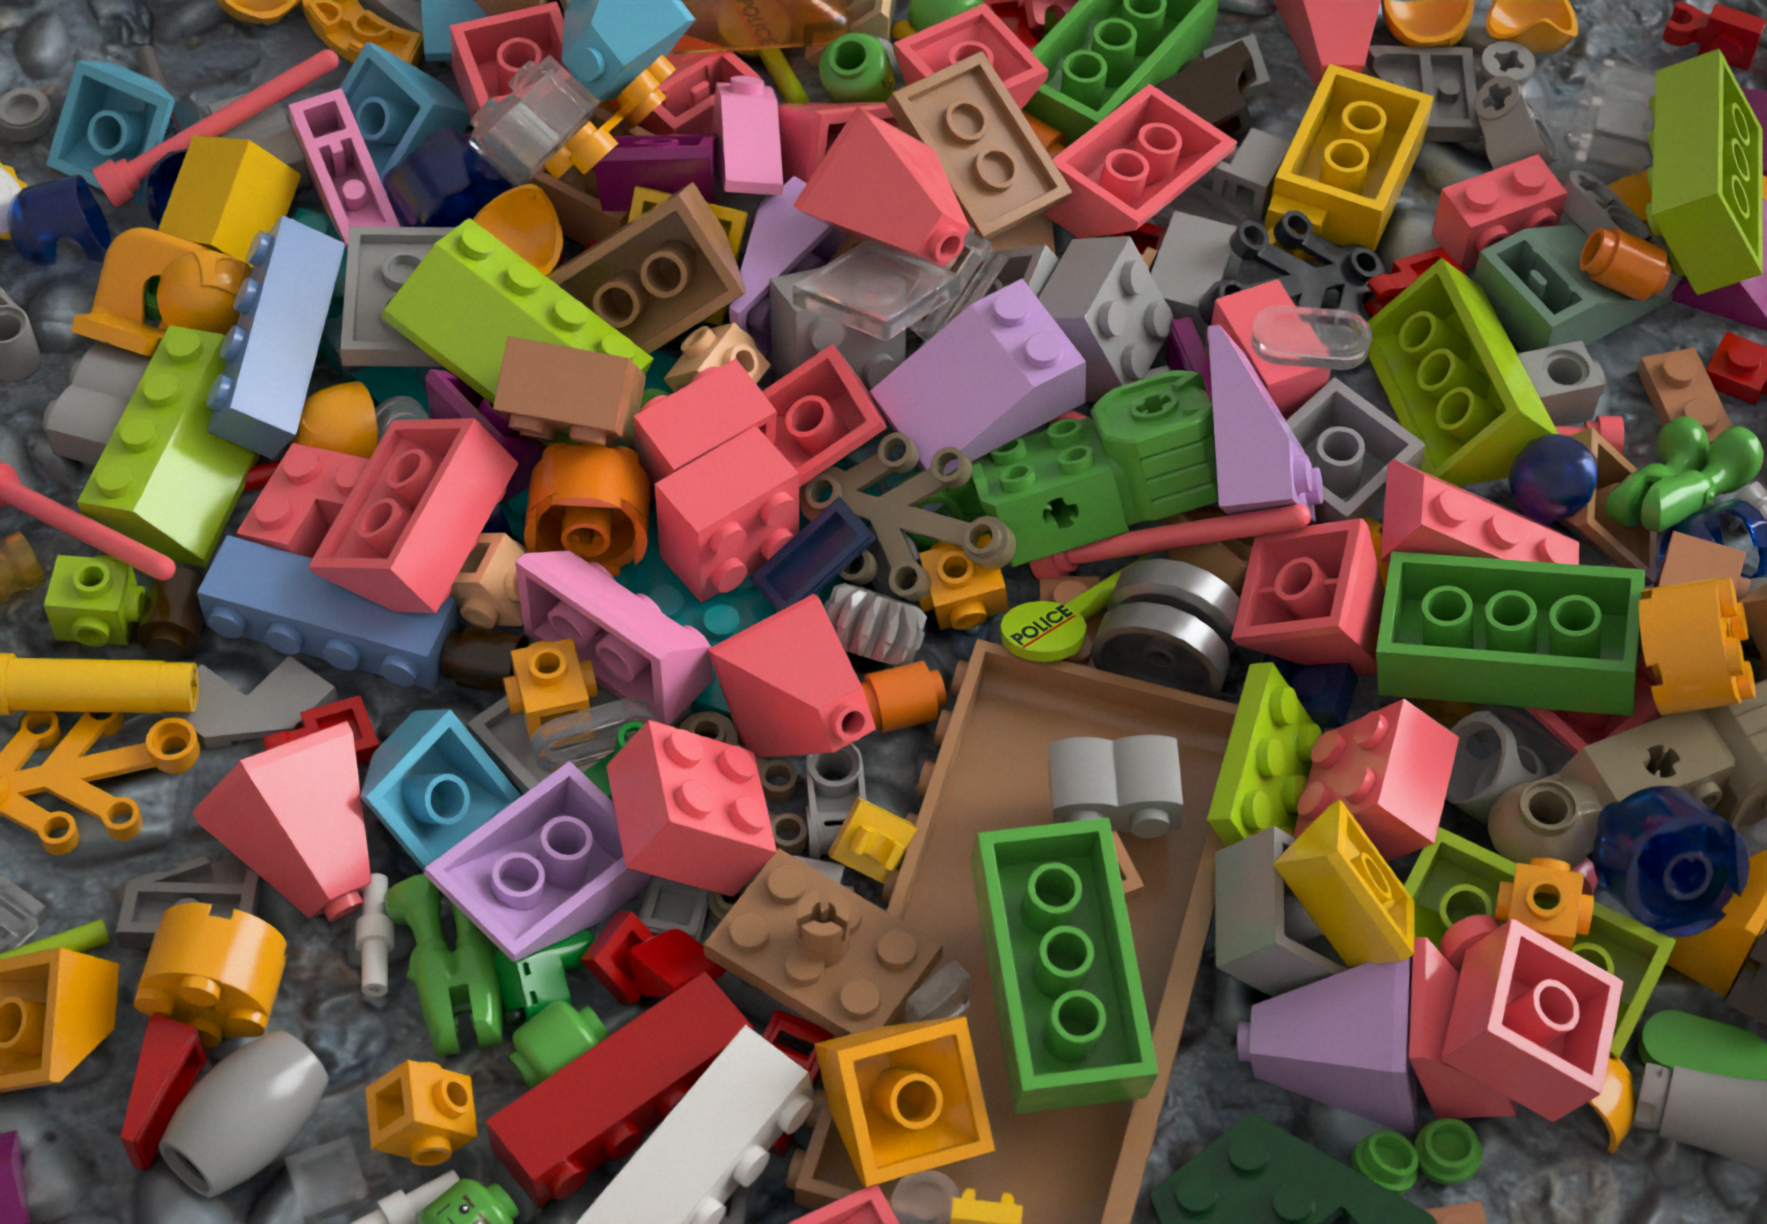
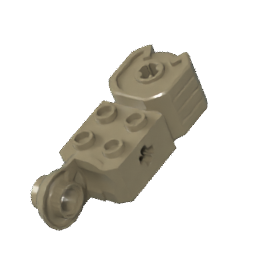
M1767 679L1754 683V699L1742 700L1741 704L1666 715L1583 747L1558 773L1540 780L1516 784L1499 795L1489 811L1487 830L1494 848L1502 857L1516 864L1530 865V860L1533 858H1551L1568 863L1571 866L1570 870L1581 864L1587 857L1595 865L1598 872L1618 864L1621 868L1637 865L1645 860L1654 850L1672 843L1677 847L1686 846L1705 834L1708 829V822L1712 816L1722 832L1731 838L1746 839L1766 831ZM1534 817L1544 818L1550 821L1552 825L1541 823Z

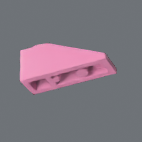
M733 76L730 83L716 82L711 133H716L717 170L724 191L782 196L783 173L778 105L772 87L764 86V80L750 76Z
M342 88L289 104L291 127L303 152L309 178L342 242L346 243V250L348 251L349 226L400 227Z

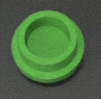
M1443 1118L1430 1122L1421 1129L1414 1144L1419 1159L1418 1168L1429 1179L1440 1184L1457 1185L1466 1182L1477 1172L1481 1163L1482 1147L1478 1137L1470 1126L1458 1119Z
M1381 1130L1373 1135L1365 1136L1358 1142L1352 1152L1351 1160L1355 1171L1399 1196L1405 1194L1417 1179L1418 1154L1414 1146L1405 1137L1396 1132Z

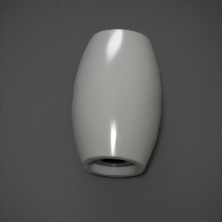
M282 1030L271 1032L240 1047L212 1068L191 1089L179 1105L159 1143L161 1155L182 1181L199 1194L208 1198L219 1195L247 1181L272 1163L295 1140L311 1118L328 1084V1075L323 1065L300 1040Z

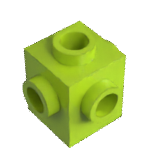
M57 555L44 603L55 640L77 641L92 647L105 644L128 645L134 622H140L146 601V590L144 586L137 584L133 567L112 556L98 555L91 558Z

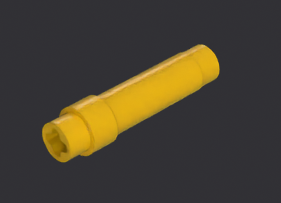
M0 653V715H13L15 711L194 713L197 708L199 675L196 663L165 662L163 660L17 658L14 653Z

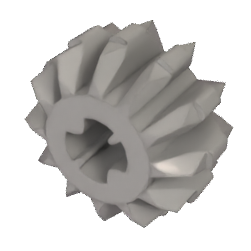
M844 583L834 586L830 599L826 600L824 609L844 650L893 666H901L913 662L916 651L920 650L925 635L923 629L927 616L918 606L855 585Z

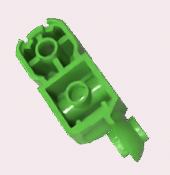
M1173 370L1114 388L1101 397L1091 409L1093 422L1091 417L1080 420L1072 418L1063 419L1053 423L1047 430L1025 437H1018L972 461V474L964 485L958 488L947 487L914 507L922 509L930 503H942L943 505L933 511V513L969 523L983 516H992L999 519L1015 535L1016 550L1012 559L1006 564L1015 567L1129 532L1128 525L1134 523L1160 521L1219 502L1213 403H1210L1209 397L1205 392L1203 376L1197 372ZM957 469L954 470V471H952V472H950V473H948V474H946V475H944V476H949V475L954 474V473L957 471ZM919 470L904 478L897 486L922 473L923 470ZM989 530L982 534H990V537L992 539V531ZM905 531L907 536L914 541L918 554L930 550L933 545L940 542Z

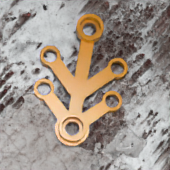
M662 54L615 99L622 106L615 115L599 129L589 121L543 166L556 180L573 165L585 175L618 144L608 133L623 118L635 128L667 98L658 86L676 70L675 67Z
M29 711L21 720V729L0 752V816L37 834L43 848L48 853L64 855L76 848L80 840V833L74 818L69 813L63 811L50 813L23 797L47 791L101 820L106 833L112 839L118 841L130 840L137 836L143 827V818L138 804L128 797L116 798L87 782L157 767L160 771L169 774H181L188 771L196 763L200 755V744L193 725L182 718H166L158 721L150 728L145 743L84 756L99 737L114 735L122 728L124 724L123 713H113L107 719L96 720L94 718L100 712H83V716L59 743L62 738V728L56 713L51 711ZM47 724L51 726L44 733H32L39 725ZM59 743L41 766L21 770L35 750H49ZM171 749H184L177 754L166 755ZM120 814L132 815L131 819L123 824L112 823L113 819ZM55 829H69L63 837H49L50 833Z

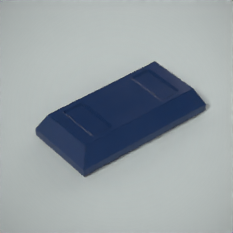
M839 496L749 578L774 608L780 612L812 594L816 595L877 538Z

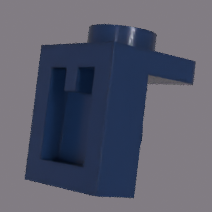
M1265 654L1262 663L1273 662L1289 687L1294 689L1298 700L1315 724L1320 728H1339L1344 725L1359 680L1350 663L1294 665L1292 661Z

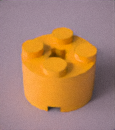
M1720 577L1642 589L1640 591L1643 599L1639 600L1638 610L1643 654L1646 667L1652 666L1655 677H1662V685L1650 686L1656 707L1662 716L1741 704L1742 700L1755 698V684L1751 664L1749 661H1744L1740 641L1748 640L1747 620L1742 602L1737 603L1731 578L1721 579Z
M184 903L170 907L163 912L137 988V994L133 1003L135 1008L148 1016H151L152 1013H157L196 1027L202 1045L205 1048L218 1047L222 1038L263 1036L286 964L287 955H284L287 943L284 937L270 924L249 913L234 909L231 920L210 916L212 904Z

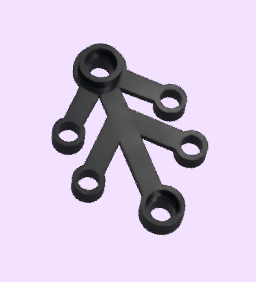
M1296 210L1288 211L1275 224L1273 228L1274 237L1284 248L1290 250L1300 249L1327 265L1315 268L1269 243V235L1261 224L1251 220L1242 222L1230 236L1229 243L1232 251L1238 257L1244 260H1254L1279 273L1282 277L1245 286L1233 279L1215 282L1199 300L1198 309L1204 322L1208 326L1211 325L1215 299L1279 279L1291 299L1298 298L1295 306L1318 343L1320 342L1321 335L1315 323L1326 290L1336 288L1340 292L1336 310L1325 321V333L1332 342L1338 345L1346 346L1351 344L1364 329V321L1359 314L1363 297L1373 295V292L1367 287V281L1374 276L1385 274L1384 266L1379 257L1367 247L1359 244H1347L1340 248L1313 233L1312 223L1306 215ZM1245 237L1249 238L1253 242V244L1250 243ZM1340 322H1342L1343 324H1345L1346 327L1348 328V330L1345 329V328L1341 325Z

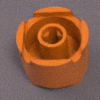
M554 443L547 446L543 450L542 459L534 467L529 481L524 543L528 553L569 550L587 563L596 562L602 565L613 578L620 575V567L633 560L634 566L639 563L647 549L651 496L650 481L645 470L640 466L639 455L634 450L624 446L609 448L586 444L571 446L566 443Z

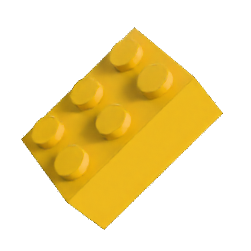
M1329 63L1275 176L1271 201L1274 194H1278L1328 210L1323 234L1324 239L1341 246L1359 244L1375 252L1423 145L1434 96Z

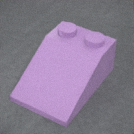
M795 176L783 185L782 196L766 195L760 203L740 270L746 293L731 302L729 308L730 323L735 322L740 329L747 332L754 339L757 349L767 360L772 356L769 279L825 267L847 236V234L799 211L793 206L807 184Z
M1020 279L970 304L870 390V398L893 430L905 434L917 445L919 449L917 463L925 471L930 468L931 460L935 453L942 448L955 447L972 462L1084 404L1086 361L1025 281ZM959 459L951 460L946 464L944 475L958 469Z
M1220 325L1208 326L1219 507L1227 515L1302 504L1311 513L1309 523L1315 522L1314 504L1323 503V482L1319 467L1312 468L1308 455L1302 449L1245 353Z
M570 761L424 869V875L513 962L602 922L645 889L651 878V874L625 867L613 801Z

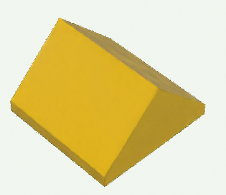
M193 135L158 231L204 245L214 251L230 255L247 263V253L256 234L260 230L267 233L282 215L287 217L301 179V174L251 140Z
M1340 799L1331 804L1272 865L1347 967L1359 966L1370 961L1375 964L1404 961L1414 955V900Z

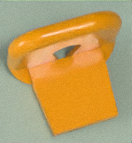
M137 227L124 231L111 242L106 251L90 313L75 315L71 332L141 355L153 357L168 326L163 319L158 328L145 324V287L147 282L154 276L162 275L166 266L180 256L190 254L193 251L214 250L150 228Z

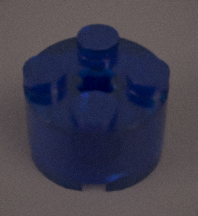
M440 128L433 131L426 138L422 146L414 150L400 165L390 169L383 179V187L387 191V197L395 216L403 227L456 228L468 218L473 220L479 211L497 196L515 188L478 139L466 134H455L451 128Z
M1663 785L1641 789L1625 797L1620 802L1608 804L1601 810L1597 818L1598 832L1593 845V866L1599 883L1632 916L1658 933L1669 937H1687L1710 929L1727 915L1722 909L1730 901L1734 893L1740 897L1747 884L1749 854L1743 838L1725 819L1684 788Z

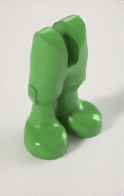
M1679 416L1672 419L1660 430L1657 439V450L1662 464L1651 463L1628 475L1609 494L1605 507L1607 515L1614 522L1621 525L1635 527L1642 522L1646 530L1662 532L1690 515L1706 509L1708 504L1714 501L1715 496L1735 492L1754 479L1763 464L1764 453L1761 443L1749 429L1742 426H1732L1721 432L1710 446L1705 429L1697 420L1689 416Z
M424 874L412 876L392 886L384 896L385 913L395 924L410 926L416 947L409 959L407 977L416 986L422 1015L436 1057L460 1053L458 1037L460 1030L459 1016H455L471 1011L473 1014H469L473 1028L476 1030L479 1048L484 1049L503 1045L502 994L495 969V955L499 948L449 900L453 910L457 933L456 950L450 951L448 944L444 940L441 925L442 903L440 890Z

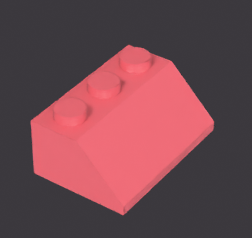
M1148 84L1052 159L1072 190V193L1064 202L1042 214L1079 239L1135 231L1234 151L1237 141L1151 84Z
M475 418L392 420L308 568L315 575L391 611L437 613L441 604L450 595L452 584L466 558L477 546L479 535L492 511L504 497L507 484L519 463Z
M1393 459L1387 465L1380 561L1389 564L1391 551L1579 565V542L1561 532L1396 459Z

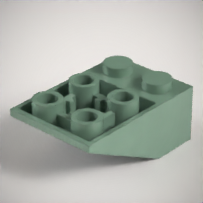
M1577 224L1525 228L1480 251L1473 281L1484 289L1507 336L1522 352L1580 340L1587 346L1670 302L1673 295L1660 297L1651 294L1649 298L1640 302L1591 281L1589 274L1579 267L1580 255L1589 236Z

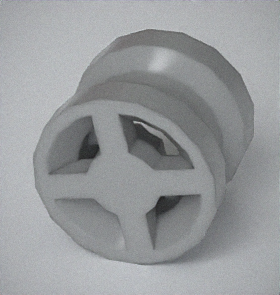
M1499 41L1489 45L1484 50L1481 58V71L1476 79L1477 92L1490 79L1497 76H1509L1518 82L1526 99L1530 88L1529 80L1532 78L1536 65L1533 54L1521 44L1511 41Z

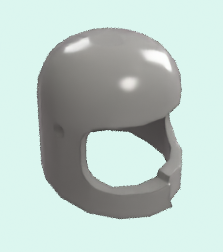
M1476 711L1462 718L1450 730L1459 737V742L1445 799L1486 827H1488L1489 811L1499 795L1516 784L1540 780L1549 776L1541 757L1525 745H1516V739L1512 730L1500 722L1491 711ZM1481 730H1496L1501 739L1502 749L1495 751L1484 759H1478L1467 751L1466 744L1471 735Z

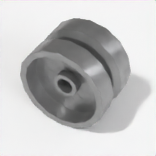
M1161 558L1136 561L1121 571L1107 606L1108 612L1104 615L1090 650L1094 667L1106 672L1216 699L1230 665L1229 657H1231L1237 645L1231 640L1240 599L1229 585L1215 575L1186 562Z

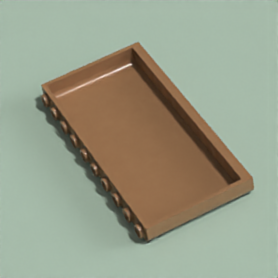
M977 639L970 661L959 660L951 686V695L956 696L957 700L953 712L942 710L935 732L934 746L941 747L937 761L926 760L921 771L917 797L924 798L920 812L919 814L909 812L905 819L913 823L917 830L906 849L902 866L893 869V871L888 870L881 902L889 904L886 912L943 945L942 958L892 1025L956 1016L966 1017L995 1151L882 1182L878 1186L899 1224H950L953 1197L962 1198V1194L967 1188L975 1189V1200L1001 1203L1002 1194L1011 1193L1015 1205H1023L1021 1224H1131L1215 913V852L1225 848L1226 845L1208 823L1207 817L1238 705L1063 660L1050 662L1026 660L1013 655L1004 645ZM1136 735H1162L1176 738L1183 797L1180 828L1168 831L1163 836L1157 838H1140L1133 833L1116 830L1144 884L1141 896L1127 901L1126 907L1159 1074L1147 1098L1013 1115L970 866L977 833L1051 824L1047 767L1050 742L1073 737H1097L1112 741ZM816 1089L814 1092L815 1095L812 1098L813 1107L806 1120V1128L814 1130L808 1149L796 1148L786 1181V1187L795 1190V1204L814 1210L820 1209L866 1187L862 1185L831 1116L825 1091Z

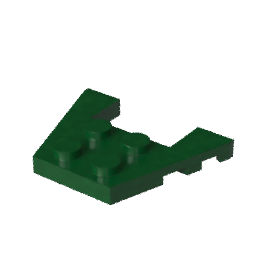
M1254 1112L1248 1114L1148 1192L1149 1203L1158 1224H1331L1339 1217H1343L1349 1224H1437V1220L1427 1211Z

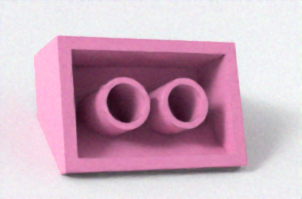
M569 550L525 553L515 561L524 633L537 642L543 640L555 642L573 638L579 662L590 659L596 683L650 720L669 726L713 682V666L707 651L712 646H710L707 639L697 629L688 625L682 627L664 615L657 604L648 596L641 593L635 595L615 582L612 575L602 565L596 562L587 563Z

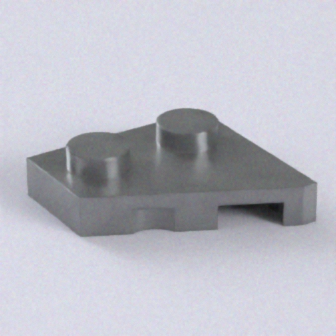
M1369 46L1366 66L1375 78L1434 96L1424 141L1478 142L1481 124L1475 110L1477 86L1472 48Z
M207 855L183 862L171 871H156L127 881L116 929L119 947L150 949L163 912L179 904H212L210 916L231 920L234 909L257 917L264 879L237 856L210 864Z

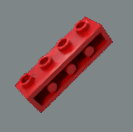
M704 971L487 1119L486 1125L491 1150L537 1208H540L554 1197L558 1200L564 1199L576 1192L584 1184L588 1173L608 1159L617 1161L634 1151L641 1143L643 1135L665 1120L745 1025L753 1031L754 1027L708 973Z

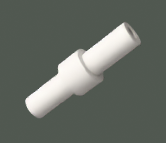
M372 873V883L362 891L364 904L362 905V916L355 923V948L358 952L362 953V993L368 997H380L388 992V953L395 946V923L385 913L384 896L388 891V878L383 874Z
M451 1170L407 1194L400 1189L377 1201V1210L350 1224H417L418 1214L458 1182L459 1178L455 1171Z

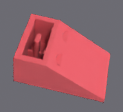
M685 33L665 57L676 69L658 86L667 98L637 126L655 135L711 133L716 82L730 83L733 76H750L759 79L760 76L725 45ZM615 99L608 100L617 112L622 108Z

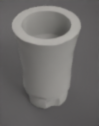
M1646 1063L1632 1125L1656 1131L1659 1129L1658 1137L1713 1152L1764 1174L1767 1167V1080L1742 1079L1701 1072L1674 1065L1671 1071L1669 1068Z

